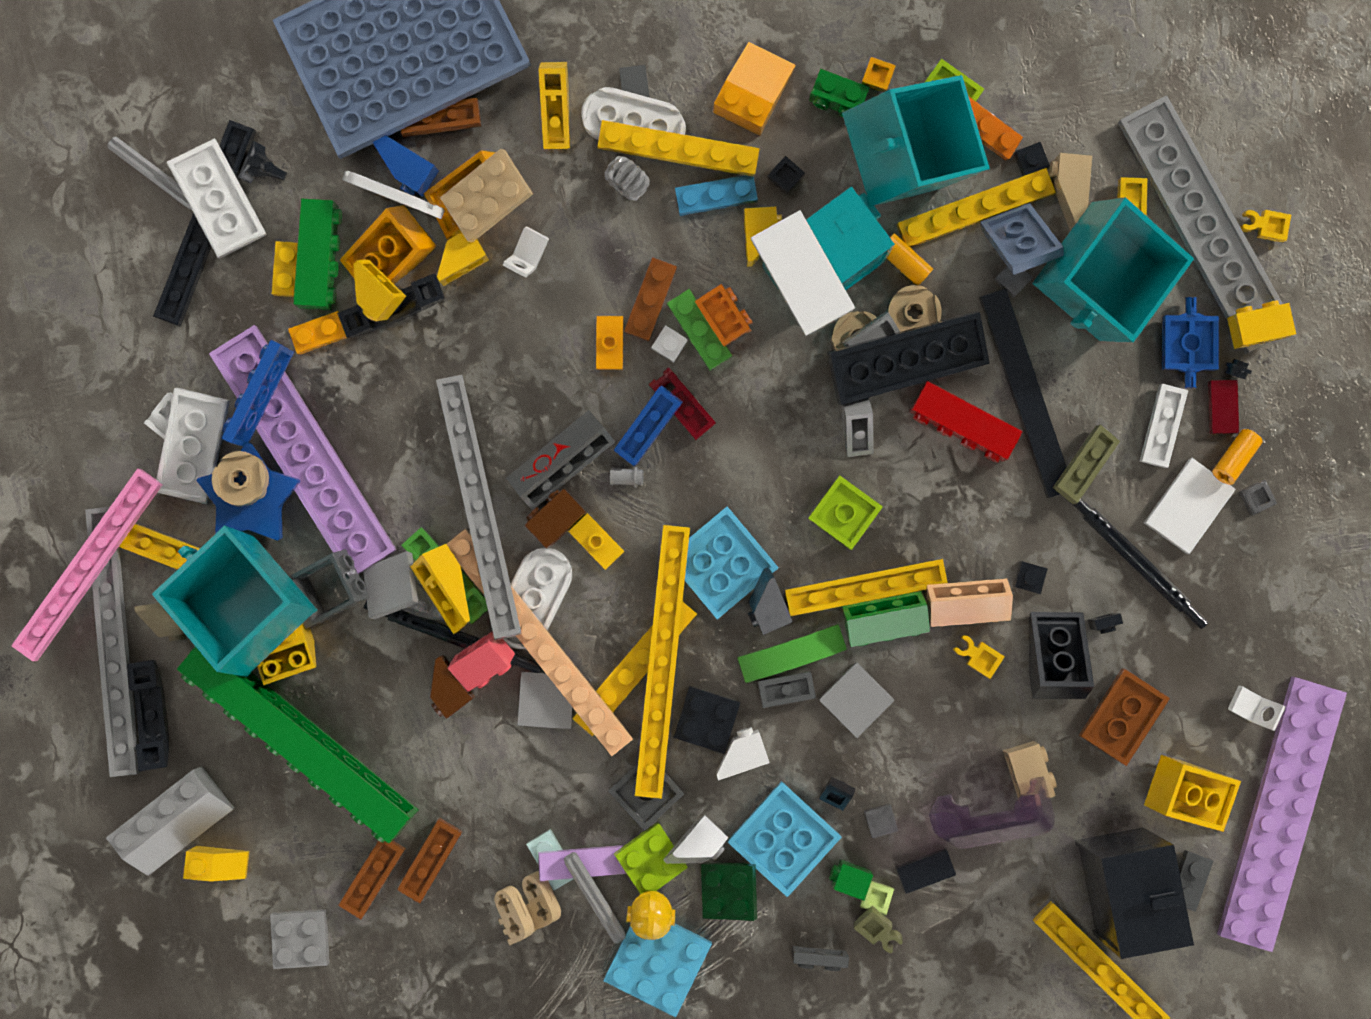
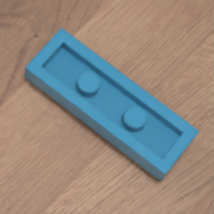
M747 175L675 188L680 216L758 201L754 177Z

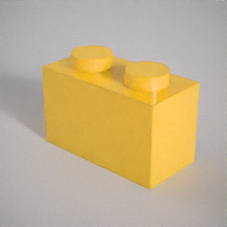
M1276 300L1261 304V309L1253 310L1252 306L1236 309V314L1227 318L1234 349L1281 340L1296 335L1290 304L1279 305V301Z

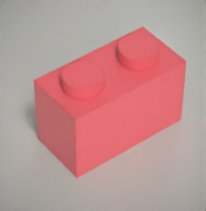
M492 631L456 654L448 669L469 692L475 687L479 689L484 687L494 675L498 674L501 676L511 668L510 662L515 653L503 638L494 640Z

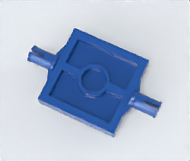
M1186 297L1184 314L1165 315L1162 317V370L1185 372L1184 388L1192 389L1197 388L1196 372L1219 369V316H1204L1197 313V297Z

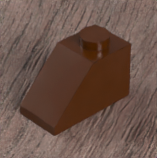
M442 655L435 659L430 698L433 701L431 706L440 717L444 715L448 719L476 698L472 691L467 692L448 669L450 662Z

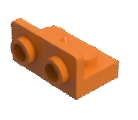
M720 284L697 299L695 303L725 347L746 332H751L752 330L749 325L753 322L745 309L739 311L734 304L738 299L730 287L725 289Z

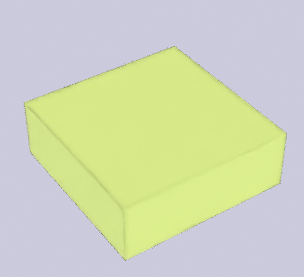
M871 881L865 901L861 900L860 907L869 909L873 906L882 914L887 915L894 888Z

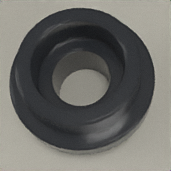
M1233 358L1232 363H1225V366H1227L1225 373L1246 380L1247 375L1252 373V370L1247 369L1249 364Z

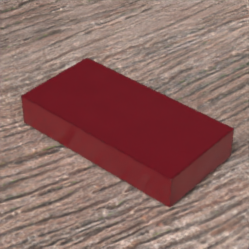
M1238 380L1208 381L1209 433L1238 434Z

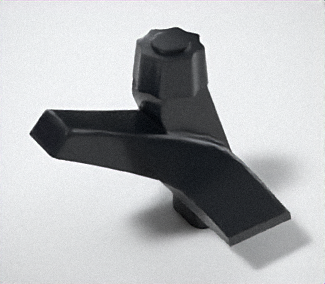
M253 141L238 178L248 183H251L259 176L285 180L287 172L274 165L267 158L265 146Z

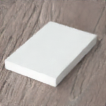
M1189 458L1146 518L1144 524L1186 554H1190L1236 489L1231 485L1222 483L1209 469L1195 459Z

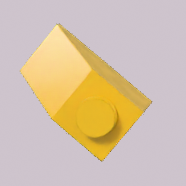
M776 206L744 209L747 267L753 266L760 258L758 251L751 241V237L782 220V214H777Z
M460 229L451 234L452 238L447 240L437 274V278L443 286L489 261L479 241L476 239L474 242H468Z
M356 260L353 267L357 304L363 309V314L370 320L375 322L388 320L406 295L370 260Z
M195 846L186 851L183 879L201 881L246 879L249 851Z

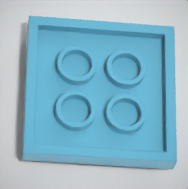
M727 506L689 538L685 582L715 618L718 619L755 588L764 568L769 567L773 573L779 567Z
M781 781L727 842L750 864H756V869L788 897L842 836Z
M677 924L671 926L665 936L656 940L640 938L629 926L626 937L622 941L603 981L676 1017L712 942Z

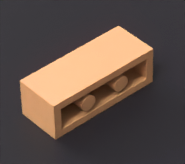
M1007 578L927 585L926 603L930 627L1011 620L1013 594Z

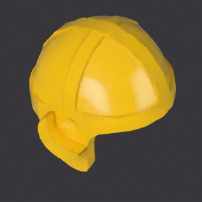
M647 891L636 897L632 906H628L626 922H630L633 932L640 938L656 940L665 936L671 926H675V910L672 909L670 901L666 896L657 891Z

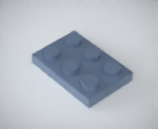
M1030 203L980 222L982 232L1013 275L1064 256L1063 246Z

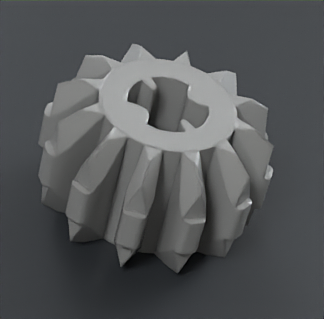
M617 156L609 163L608 168L604 172L605 179L609 182V185L628 200L637 201L640 196L642 197L650 185L649 177L632 160L624 156Z

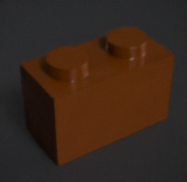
M565 489L552 492L546 499L548 504L541 510L538 507L535 508L526 517L528 520L525 524L526 528L546 549L551 548L587 514Z

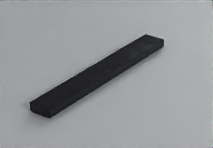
M229 120L219 146L238 180L256 130ZM194 213L153 315L155 318L179 327L182 325L212 247Z
M1005 288L981 296L979 299L1046 497L1051 498L1060 495L1053 486L1067 466L1007 289Z

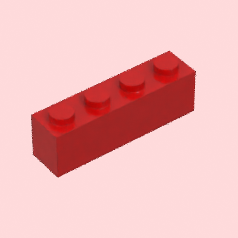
M929 381L923 384L909 411L914 415L913 419L923 425L930 423L938 427L936 430L938 433L948 438H951L953 435L961 439V445L971 450H975V448L985 452L984 457L996 463L999 460L1003 462L1009 459L1023 432Z

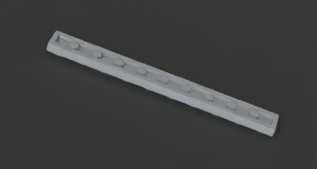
M458 375L438 379L436 384L494 640L520 635V624L463 376Z
M110 507L85 509L88 537ZM118 547L92 584L110 777L140 773L136 744L138 743L133 691H130L127 664H130L120 549Z

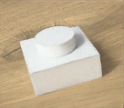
M665 325L651 349L674 363L688 339Z

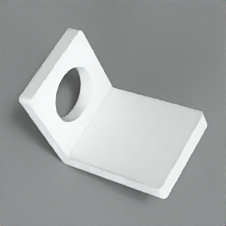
M526 226L522 231L513 255L504 261L503 266L524 277L529 276L536 270L549 238ZM514 264L521 265V266L524 267L525 269L519 268V267H517V266L514 265Z
M1239 685L1228 710L1252 723L1275 731L1285 706L1262 698ZM1269 707H1273V718L1269 721H1264V711Z

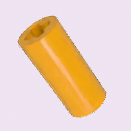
M893 233L890 238L895 245L886 259L915 285H920L934 268Z
M1242 429L1213 469V475L1222 483L1233 485L1263 443L1262 438L1252 430Z

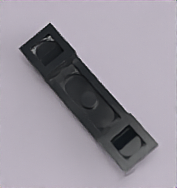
M436 273L411 282V286L401 289L406 297L388 320L376 322L370 320L363 314V309L359 305L337 313L346 337L352 338L386 327L444 300L445 296Z
M156 660L127 664L130 691H134L140 743L136 744L138 770L146 771L165 768L168 766L169 753L168 719L162 681Z

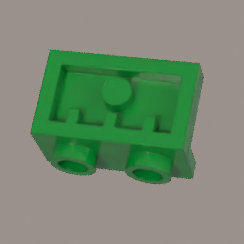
M820 68L810 93L809 101L813 102V105L819 109L827 110L829 108L837 111V114L843 117V112L865 101L870 87Z

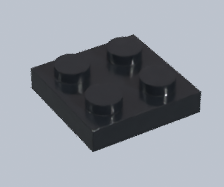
M689 686L673 738L725 754L741 702Z

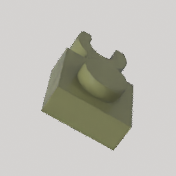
M873 906L854 922V929L873 945L880 940L883 949L888 953L893 952V945L889 941L895 940L900 945L903 943L901 933L897 930H891L892 922Z

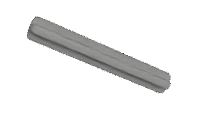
M118 137L111 139L107 145L111 151L185 207L191 209L175 180Z
M572 852L565 856L564 862L612 941L619 943L621 940H624L626 934L577 853Z

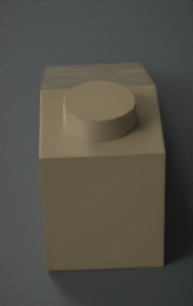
M160 603L134 607L135 613L158 637L168 636L169 641L186 639L185 633Z

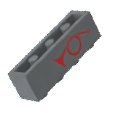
M588 410L506 477V479L523 501L533 510L546 500L552 492L557 491L614 444L615 441Z

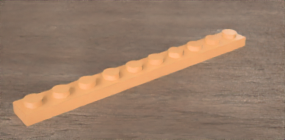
M464 529L449 541L447 546L455 555L456 560L465 573L484 595L471 534L467 529ZM511 586L521 634L516 635V637L609 754L613 756L634 738Z

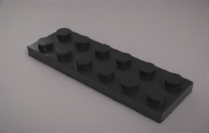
M978 311L827 352L839 405L990 364L981 314Z

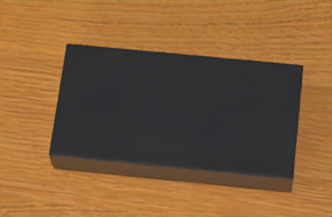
M946 848L896 866L906 894L956 876Z

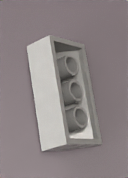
M203 766L190 771L107 836L106 839L122 860L149 876L235 808Z

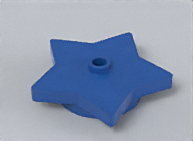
M246 443L241 451L254 455L263 461L252 443ZM263 461L269 474L266 495L255 503L242 507L225 502L215 493L212 486V474L197 478V482L216 506L215 534L225 525L241 532L250 530L278 541L283 537V504L299 485L300 479L272 471ZM239 472V477L234 478V482L242 486L247 477L242 472Z

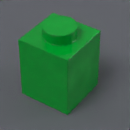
M840 859L838 866H833L829 880L832 881L831 885L834 890L865 901L873 873L869 869Z

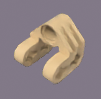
M539 871L531 873L522 881L523 891L529 903H524L521 894L513 886H507L495 894V905L501 916L498 921L500 925L503 924L504 926L503 932L509 937L507 940L509 945L522 941L533 934L535 930L555 922L561 916V909L548 880H539Z

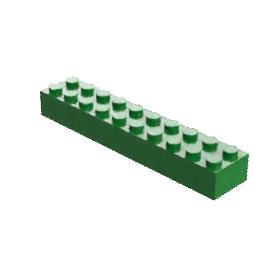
M196 646L177 668L183 674L181 678L187 684L193 687L196 685L203 691L202 695L206 700L213 704L217 702L224 708L223 713L233 721L239 720L245 725L244 730L254 738L259 737L267 743L265 745L267 750L276 756L280 754L284 757L290 769L296 773L301 771L309 778L307 781L312 787L317 790L322 789L329 794V800L339 808H342V806L351 813L350 817L359 825L365 824L372 830V836L382 843L386 841L388 844L392 842L419 811L418 808L268 685H263L262 680L252 672L247 677L216 672Z

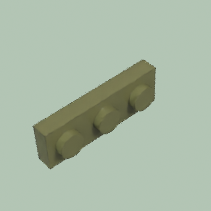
M1101 424L1095 426L1053 488L1072 504L1078 503L1120 440Z

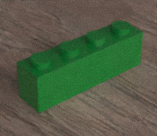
M301 198L293 303L299 309L332 311V304L336 303L337 292L336 288H333L334 277L338 276L339 270L335 256L336 251L340 250V236L337 235V228L342 223V210L339 209V206L333 200Z

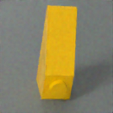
M541 62L538 69L543 149H570L567 62Z
M444 544L422 554L410 567L452 633L455 634L470 621L461 566L447 544Z

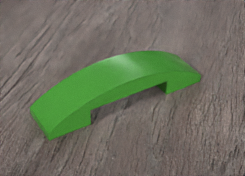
M422 527L401 545L406 551L412 553L415 561L422 554L440 547ZM461 569L470 617L469 622L473 625L488 609L485 596Z
M837 624L737 658L745 682L748 683L845 651L847 648L840 626Z

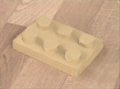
M499 149L440 198L466 240L474 242L531 197L533 193L504 149Z

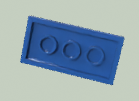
M270 340L269 344L263 346L259 355L261 360L257 368L250 372L247 378L248 386L245 392L238 396L235 402L236 410L232 418L226 420L222 429L224 434L221 439L239 446H244L250 442L294 351L273 340Z

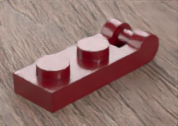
M668 367L662 372L663 375L659 379H653L648 385L654 393L660 386L666 387L669 383L675 387L671 393L683 403L674 416L696 441L711 429L716 422Z

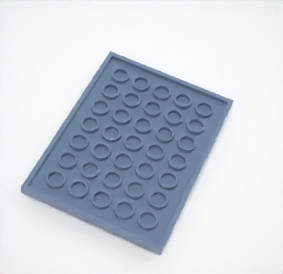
M312 0L273 19L276 29L340 159L373 144L374 141L385 135L389 136L531 66L499 0Z

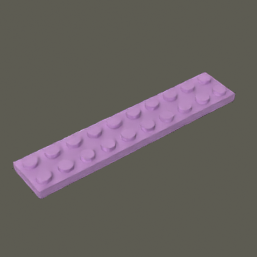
M255 325L209 353L236 398L245 392L248 386L247 378L250 372L257 368L261 360L259 358L263 346L268 344ZM284 372L256 430L283 473L300 479L301 482L294 491L331 550L337 552L346 549L353 558L354 567L359 575L371 565L397 551L290 378Z
M1291 677L1283 703L1285 710L1274 734L1217 934L1219 936L1273 952L1346 698V692Z

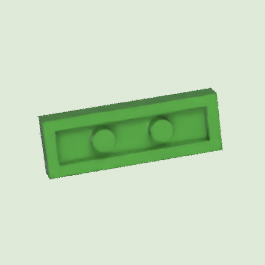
M688 289L669 301L667 306L709 371L730 359L732 354L726 346L722 345L696 305L694 295Z

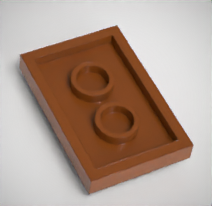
M1122 668L1079 736L1127 766L1170 698Z

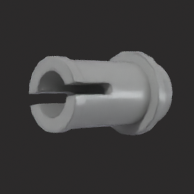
M638 467L634 469L611 468L610 485H634V488H637L638 485L643 486L644 471L638 469Z

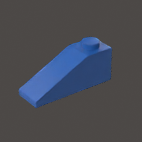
M386 135L374 141V146L392 175L401 184L399 189L404 193L412 196L417 194L423 198L424 192L428 190L439 172L435 165Z

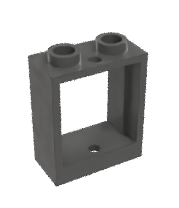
M346 549L333 552L289 576L317 608V611L303 622L305 628L318 625L369 598L366 585L360 579L354 567V560ZM333 564L350 599L325 612L308 577Z

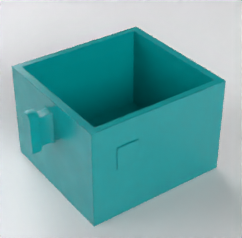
M962 75L889 89L842 113L870 207L942 189L990 169Z
M852 186L806 219L845 290L851 288L882 265L895 245L877 221L881 217L875 206L870 207L867 195L864 192L858 195ZM763 262V270L766 272V274L772 280L774 285L777 287L776 283L774 282L772 276L770 275L767 267Z
M1126 197L1090 203L1061 243L1064 248V256L1047 262L1032 284L1073 318L1070 324L1075 328L1086 329L1099 341L1134 343L1194 258Z
M225 525L198 551L188 546H183L179 549L178 553L183 558H186L187 561L152 593L154 598L216 672L246 677L307 618L317 611V608L254 536Z

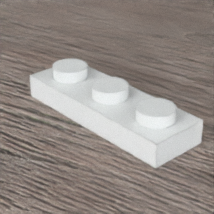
M1166 384L1159 385L1139 462L1162 468L1169 467L1188 390Z

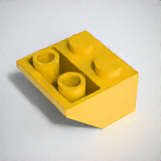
M302 623L257 666L263 685L316 668L315 644L310 627L305 628Z

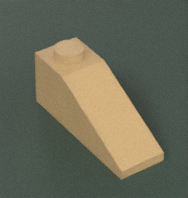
M1060 153L1050 163L1049 176L1053 177L1052 184L1056 192L1055 194L1071 231L1088 208L1092 156Z

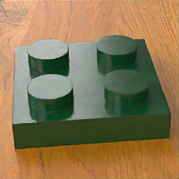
M702 863L703 919L755 921L757 919L756 864Z

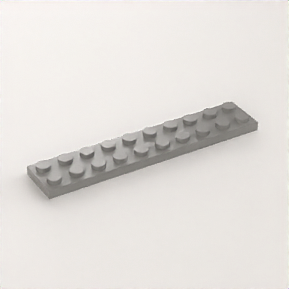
M1166 95L1121 119L1118 125L1190 255L1194 258L1195 264L1226 320L1228 317L1235 315V310L1252 306L1253 310L1261 309V304L1276 300L1279 301V305L1283 304L1168 96ZM1266 343L1243 347V350L1246 354Z

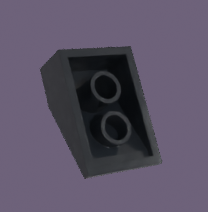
M1030 612L1029 676L1032 699H1086L1094 688L1083 612Z

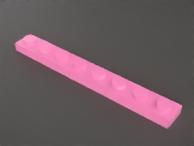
M137 468L12 644L13 648L33 662L39 660L163 485L142 469Z

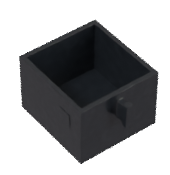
M1143 827L1075 840V845L1079 847L1095 927L1092 931L1095 937L1120 959L1194 946L1174 844Z

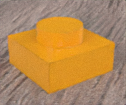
M871 57L861 84L881 92L887 91L896 65Z

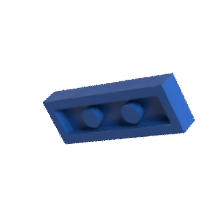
M660 386L617 444L614 451L630 464L636 466L683 402L666 388Z

